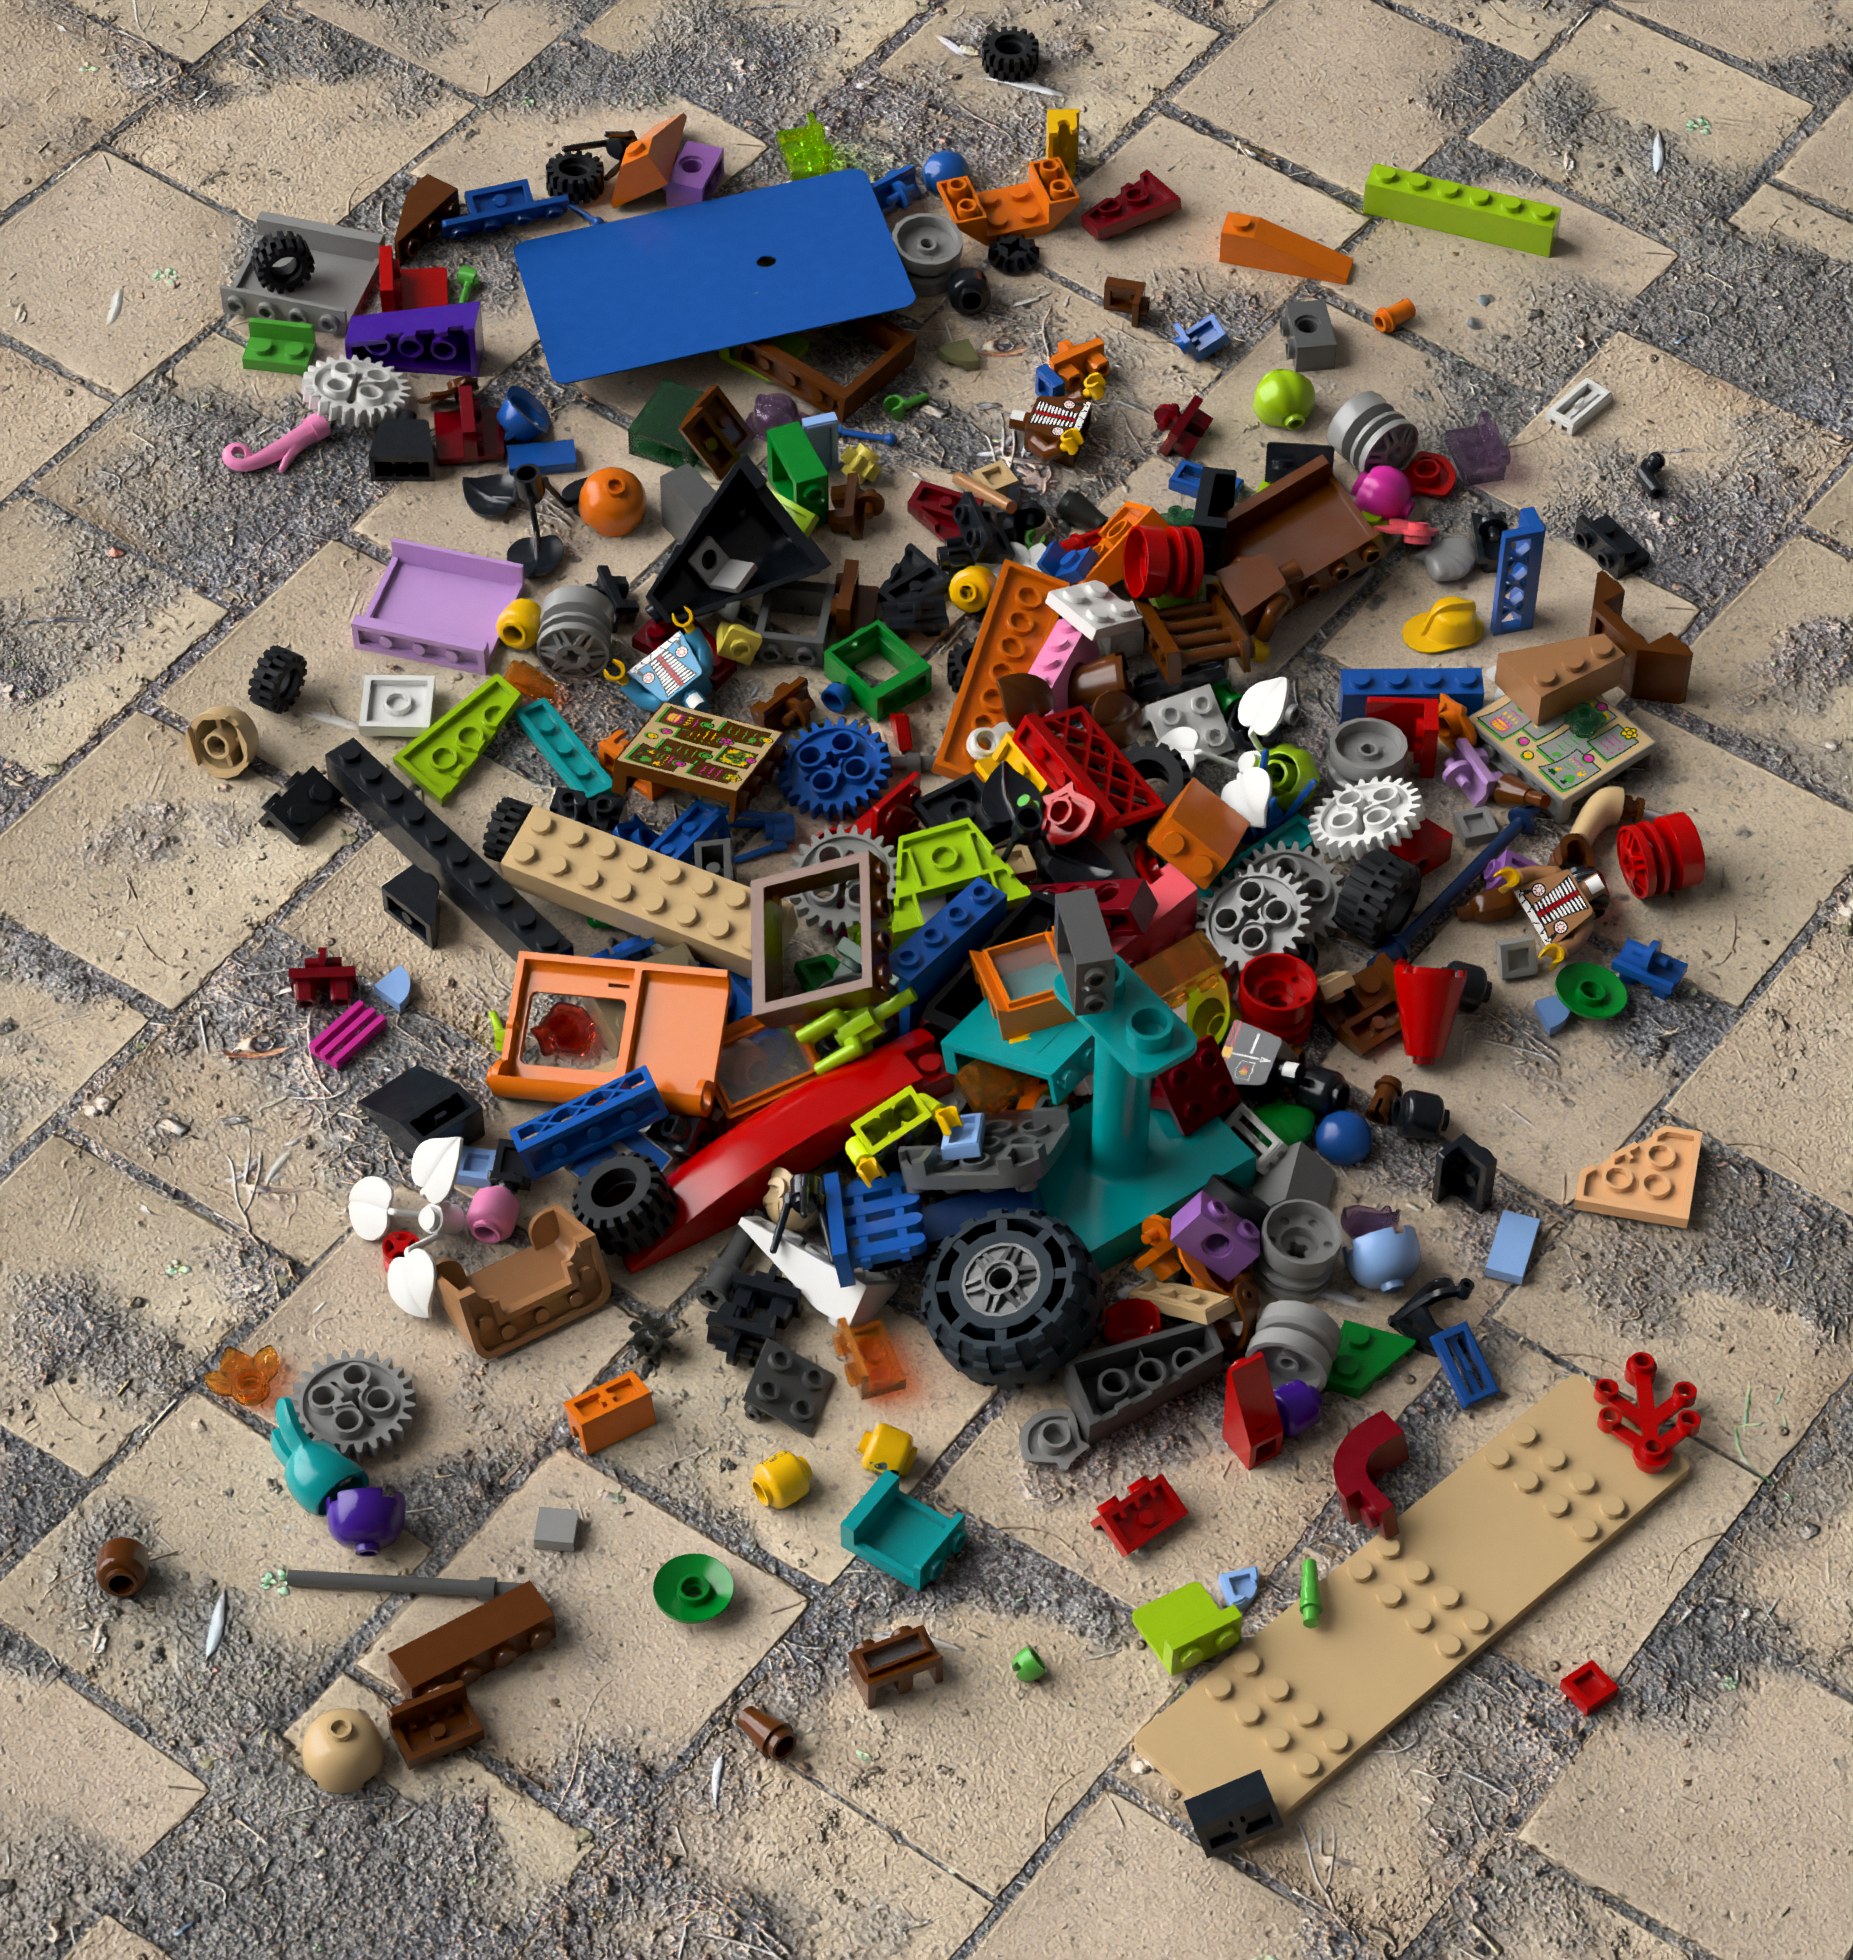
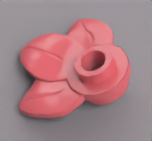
M1399 518L1389 519V525H1375L1372 527L1374 531L1403 534V543L1419 545L1431 544V536H1435V534L1440 532L1436 528L1428 527L1429 523Z

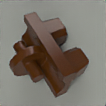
M858 472L848 473L847 484L831 487V501L835 510L828 511V523L832 532L849 531L852 540L863 539L865 519L870 520L880 515L885 508V500L876 490L871 488L864 491L860 488Z
M799 676L790 684L782 682L774 689V697L766 703L758 701L751 706L750 712L754 723L780 732H785L793 725L804 727L811 719L809 712L816 708V705L808 692L809 683L807 678Z

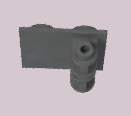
M767 1338L742 1398V1401L745 1402V1416L752 1421H758L760 1417L768 1414L810 1437L835 1374Z

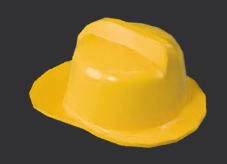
M1457 596L1440 598L1433 604L1430 611L1411 617L1404 624L1402 630L1403 641L1409 648L1427 654L1475 644L1482 638L1484 633L1483 623L1476 615L1474 600H1465Z

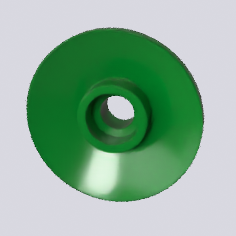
M1578 962L1567 965L1561 969L1555 980L1556 994L1564 1006L1575 1014L1588 1019L1605 1020L1613 1018L1623 1011L1627 1002V991L1622 981L1613 972L1597 964Z
M684 1554L669 1560L660 1568L653 1583V1595L658 1608L669 1618L686 1624L704 1623L718 1617L728 1608L734 1594V1582L728 1568L716 1558L705 1554ZM691 1594L700 1595L698 1597H688Z

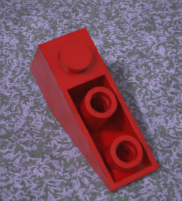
M1261 1351L1248 1358L1238 1359L1227 1370L1222 1438L1248 1470L1281 1454L1283 1427L1265 1357Z

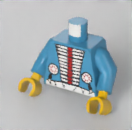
M685 606L684 608L689 614V620L681 624L677 621L674 613H672V620L675 625L683 627L686 633L683 635L681 631L677 632L628 671L631 676L630 678L625 675V666L620 660H612L620 668L621 673L619 676H611L606 669L603 671L606 680L618 682L621 685L620 690L640 709L655 712L663 701L707 712L710 704L704 696L713 688L709 679L714 671L713 651L701 629L695 627L692 623L694 620L693 612Z

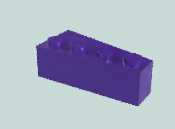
M476 301L351 316L345 340L346 359L352 360L353 355H357L359 360L364 361L365 358L370 357L371 363L375 364L378 361H383L384 368L394 366V371L453 376L472 375V377H479L484 354L481 302Z

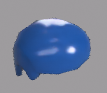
M939 151L931 155L924 164L922 171L925 188L937 195H940L937 189V182L963 176H968L969 180L971 179L969 164L961 154L954 151Z
M1339 1110L1327 1115L1318 1126L1315 1134L1318 1154L1334 1165L1348 1167L1361 1162L1370 1153L1372 1148V1132L1368 1123L1362 1116L1353 1111Z

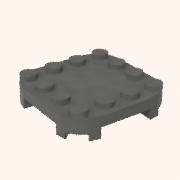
M1042 1095L1033 1109L973 1111L971 1097L956 1098V1108L960 1115L981 1112L985 1115L986 1130L981 1157L943 1161L941 1153L943 1133L938 1122L930 1119L925 1130L913 1146L899 1147L898 1157L902 1178L906 1184V1190L910 1194H919L927 1190H943L945 1193H957L964 1189H979L981 1192L989 1193L1013 1187L1019 1192L1032 1191L1038 1187V1180L1043 1178L1052 1169L1072 1139L1073 1127L1069 1104L1063 1106L1052 1104L1051 1096Z

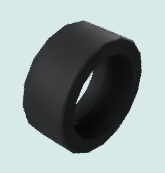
M1212 1174L1202 1191L1212 1198L1223 1201L1229 1210L1240 1218L1251 1221L1261 1232L1263 1221L1271 1207L1234 1181L1219 1174Z

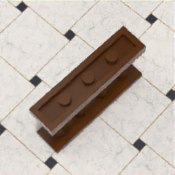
M1206 584V601L1161 609L1152 606L1148 598L1132 597L1137 613L1143 617L1144 646L1169 686L1182 684V670H1185L1188 665L1235 658L1244 673L1251 672L1250 659L1255 657L1253 640L1251 637L1247 638L1227 607L1224 595H1219L1213 584ZM1207 615L1206 617H1200V618H1194V619H1188V620H1182V621H1177V622L1166 623V622H1168V621H1174V620H1180V619H1186V618H1192V617H1198V616ZM1216 629V631H1211V632H1205V633H1199V634H1193V635L1175 637V636H1177V635H1183V634H1189V633H1195V632H1201V631H1207V630ZM1224 643L1226 644V645H1222V646H1216V647H1210V648H1204V649H1198V650H1192V651H1186V652H1184V650H1188V649H1194V648H1200V647H1206V646H1212V645H1218V644H1224Z

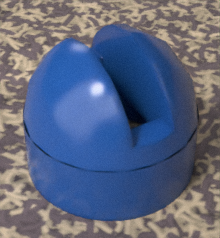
M834 682L821 693V700L830 711L841 713L850 704L852 691L847 684Z

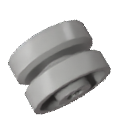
M916 213L903 218L896 224L892 232V240L895 243L915 295L936 296L946 293L949 277L953 272L960 269L961 266L960 258L963 250L961 231L955 223L946 217L933 213Z
M1356 718L1343 722L1334 729L1329 739L1327 782L1330 790L1343 792L1346 790L1345 784L1348 783L1354 787L1358 785L1361 779L1365 783H1370L1375 776L1378 777L1379 782H1382L1387 776H1391L1393 782L1403 778L1405 783V764L1408 752L1406 736L1400 728L1388 721L1377 718Z
M1280 1300L1268 1304L1261 1311L1256 1324L1255 1335L1250 1340L1245 1357L1248 1358L1260 1351L1263 1353L1273 1390L1290 1380L1296 1379L1303 1381L1308 1386H1314L1320 1393L1328 1382L1332 1362L1336 1359L1341 1346L1342 1333L1338 1324L1327 1313L1315 1306L1299 1301Z

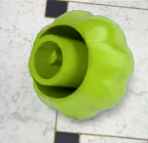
M1289 369L1272 370L1264 375L1255 390L1253 400L1255 414L1260 421L1268 426L1296 430L1304 425L1305 419L1310 416L1314 408V386L1308 378L1296 371Z
M1283 743L1274 749H1268L1267 772L1272 779L1271 798L1276 797L1278 799L1276 805L1282 811H1287L1312 779H1316L1317 785L1302 805L1309 803L1314 797L1315 789L1320 782V772L1316 767L1314 756L1307 750L1299 749L1296 745ZM1261 757L1259 758V763L1257 767L1260 766Z

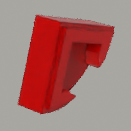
M903 712L889 713L893 737L898 750H912L913 744L909 716Z

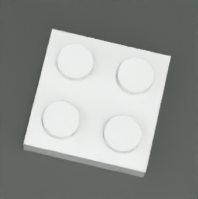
M1097 580L1049 591L1045 601L1049 607L1091 641L1138 630L1143 620V617L1133 610L1128 602L1118 598L1108 589L1106 584Z
M365 675L359 720L360 736L418 737L432 726L436 690L435 676Z

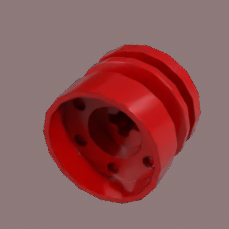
M1133 526L1128 532L1123 552V574L1128 593L1133 598H1159L1162 594L1167 598L1195 597L1201 586L1204 571V551L1198 530L1194 526H1182L1180 528L1178 526H1167L1165 530L1160 526Z
M1679 811L1656 817L1653 824L1649 821H1640L1637 825L1629 824L1622 826L1618 831L1616 842L1620 868L1627 886L1638 899H1647L1654 894H1665L1669 886L1674 890H1680L1698 885L1703 881L1705 875V856L1702 842L1694 823L1686 813Z
M1284 953L1259 955L1247 962L1241 971L1236 1009L1241 1014L1244 1023L1285 1040L1286 1043H1296L1299 1046L1306 1041L1311 1032L1313 1008L1317 992V978L1309 965L1292 955Z

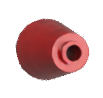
M1394 965L1393 975L1405 1055L1413 1056L1412 1063L1435 1065V1058H1443L1468 979V971L1458 970L1457 977H1455V969L1406 966V973H1403L1404 965Z

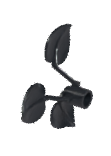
M527 463L517 467L513 476L495 474L477 478L463 477L462 486L469 508L476 515L483 518H497L505 515L510 509V504H518L519 498L528 504L534 538L526 537L515 541L507 551V561L524 564V576L539 577L552 572L558 567L564 556V546L561 539L556 535L540 536L535 504L543 499L546 488L564 508L572 507L574 513L581 517L578 510L579 496L588 477L567 485L563 489L561 496L550 484L547 476L542 478L537 465Z
M1007 761L1001 762L994 769L984 785L981 795V808L986 818L992 823L1005 824L1011 821L1013 824L1012 836L1001 857L1005 864L1017 843L1028 846L1041 840L1046 854L1052 857L1048 863L1047 870L1054 883L1101 881L1112 875L1114 869L1106 855L1098 847L1082 837L1065 846L1055 845V850H1053L1047 839L1048 832L1042 830L1044 821L1042 812L1035 806L1025 805L1019 807L1017 804L1019 797L1027 794L1033 801H1038L1041 805V795L1037 787L1028 778L1017 772ZM964 889L946 893L945 903L948 904Z

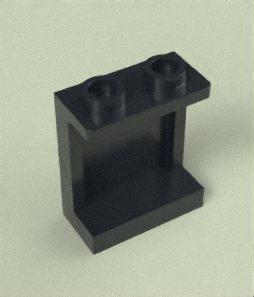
M1204 466L1202 469L1192 526L1198 530L1202 540L1204 575L1216 576L1215 571L1225 567L1228 519L1217 516L1235 506L1237 478L1235 470Z

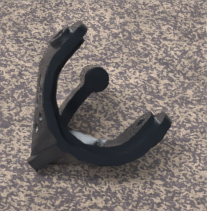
M1450 1278L1434 1279L1421 1288L1394 1315H1389L1387 1319L1388 1324L1404 1337L1415 1339V1349L1432 1357H1438L1429 1338L1444 1330L1435 1323L1428 1307L1438 1301L1452 1297L1467 1300L1475 1284L1468 1278L1461 1279L1458 1286H1455L1454 1281ZM1413 1322L1422 1327V1331L1414 1328ZM1456 1334L1455 1336L1463 1353H1467L1468 1351L1460 1334ZM1444 1339V1341H1445V1343H1446V1345H1447V1347H1448V1349H1449V1351H1450V1353H1451V1356L1454 1357L1453 1354H1452V1352H1451V1350H1450V1347H1449V1345H1448L1446 1339Z

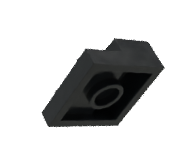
M974 771L912 801V811L926 829L969 817L992 846L1012 836L1011 825L1013 824L1011 821L1005 824H994L982 812L981 795L986 782L983 783Z

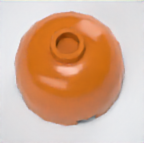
M608 467L597 470L587 478L580 491L578 510L581 519L587 526L589 524L597 530V534L602 536L620 537L628 535L635 530V527L645 517L646 492L642 482L633 473L623 468Z

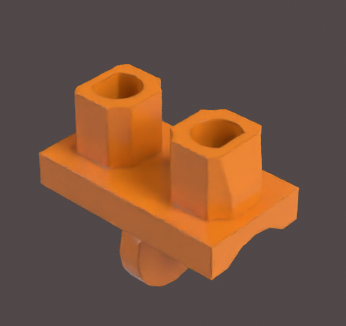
M1100 337L1075 346L1068 339L1062 340L1057 346L1058 353L1049 358L1050 368L1065 382V388L1070 392L1080 388L1083 384L1084 375L1088 373L1098 372L1102 377L1109 374V361L1104 355L1105 342Z
M1153 1214L1142 1222L1141 1229L1143 1234L1141 1235V1240L1144 1244L1150 1243L1154 1247L1133 1262L1139 1272L1149 1266L1162 1283L1182 1267L1170 1252V1250H1173L1179 1258L1178 1246L1170 1241L1171 1219Z

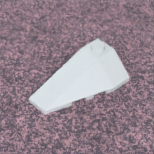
M759 1216L741 1217L738 1223L797 1288L802 1289V1294L818 1311L829 1316L828 1322L840 1329L849 1330L850 1327L866 1326L899 1287L900 1283L880 1272L863 1270L861 1267L854 1269L856 1285L840 1288L835 1265L829 1261L826 1246L821 1247L811 1243H807L805 1246L802 1244L803 1237L785 1228L778 1250L775 1254L770 1253V1247L777 1224Z

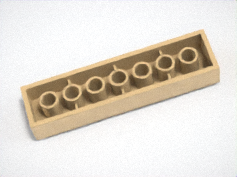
M535 805L532 807L500 863L506 882L513 888L637 936L641 935L645 939L654 937L656 943L668 948L685 942L694 958L752 980L750 887ZM782 900V953H784L799 926L794 905Z

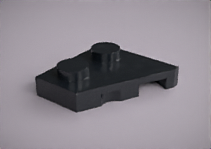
M909 543L905 548V555L901 562L894 565L890 572V578L885 580L879 589L878 601L882 604V602L910 599V592L914 591L919 592L920 598L944 595L949 592L952 578L915 545Z

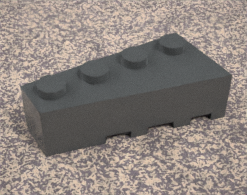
M1193 1322L1076 1356L1066 1363L1065 1367L1063 1366L1061 1385L1072 1412L1075 1414L1084 1442L1089 1446L1096 1444L1219 1374L1224 1348L1213 1322L1209 1325Z

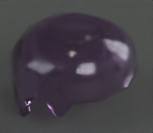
M1362 1205L1344 1207L1340 1218L1341 1227L1352 1240L1388 1227H1393L1396 1234L1401 1209L1392 1212L1390 1206H1385L1380 1211Z

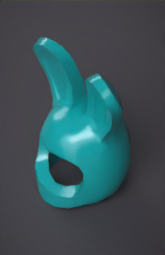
M286 1396L277 1400L275 1416L279 1427L271 1430L270 1441L272 1451L282 1465L285 1466L284 1476L288 1490L296 1502L308 1513L320 1517L327 1516L326 1498L330 1496L334 1502L337 1501V1492L366 1488L369 1484V1477L356 1462L343 1456L334 1444L327 1440H312L301 1427L291 1398ZM352 1477L350 1482L344 1485L339 1484L340 1482Z

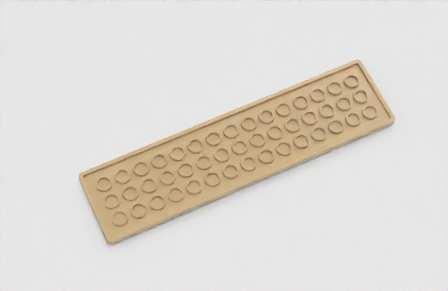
M1571 1374L1397 1518L1399 1534L1385 1540L1378 1533L1319 1583L1323 1612L1319 1615V1626L1307 1628L1303 1625V1614H1301L1299 1606L1301 1598L1298 1599L1138 1731L1134 1738L1135 1751L1189 1799L1261 1769L1280 1817L1284 1821L1685 1480L1688 1476L1689 1462L1671 1449L1672 1460L1662 1472L1648 1474L1638 1469L1632 1457L1633 1449L1612 1434L1604 1433L1598 1428L1599 1412L1601 1409L1609 1406L1602 1405L1594 1399L1595 1386L1581 1375ZM1622 1416V1424L1641 1436V1429ZM1267 1834L1241 1845L1251 1848Z

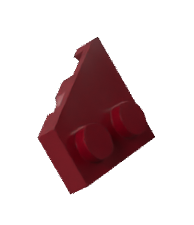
M921 480L908 501L907 512L943 543L944 538L962 536L952 514L963 493ZM974 497L978 506H983L984 500Z

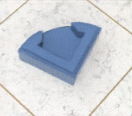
M1554 995L1537 1000L1534 1004V1011L1548 1035L1551 1036L1561 1031L1570 1016L1571 1010L1564 1006L1558 996Z

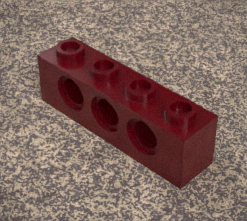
M1145 878L1026 885L1031 893L1037 890L1041 893L1049 892L1054 895L1094 888L1109 937L1144 935L1159 905ZM1017 907L1008 909L1007 916H1009Z

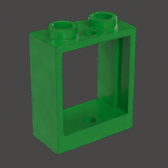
M797 421L766 430L768 480L774 491L816 514L820 519L815 527L828 524V473L800 423Z
M879 619L866 627L860 628L853 635L831 645L829 649L824 651V676L832 683L840 682L841 684H847L852 691V701L876 723L887 718L889 713L897 712L932 691V666ZM878 652L899 673L878 686L871 688L850 668Z

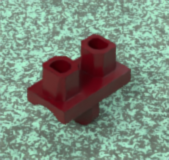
M1195 394L1182 414L1179 411V405L1176 403L1171 405L1160 404L1156 408L1154 419L1158 430L1162 432L1165 430L1170 431L1168 437L1158 450L1160 453L1167 457L1171 449H1174L1183 456L1189 457L1200 439L1185 429L1188 428L1202 437L1214 419L1199 409L1203 402L1202 398Z
M319 947L318 958H305V968H289V982L292 991H294L298 1007L316 1006L317 990H331L332 1005H351L354 989H358L356 967L342 966V957H328L327 947Z

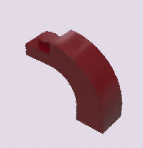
M1383 1410L1361 1422L1344 1438L1335 1455L1333 1473L1342 1512L1351 1526L1363 1520L1370 1530L1375 1528L1385 1540H1388L1400 1533L1395 1508L1375 1484L1385 1473L1408 1461L1410 1457L1404 1431Z

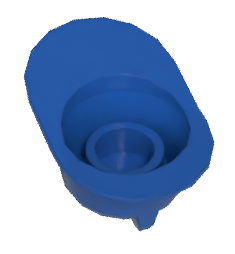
M512 385L507 391L506 399L500 407L496 418L505 429L504 440L506 442L514 437L526 444L541 433L547 432L550 416L542 403L533 394L520 386Z

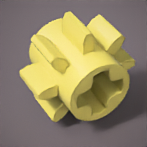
M861 442L856 449L848 445L839 457L845 463L841 471L847 476L848 473L858 472L860 485H862L866 478L874 482L882 471L880 466L876 464L881 456Z

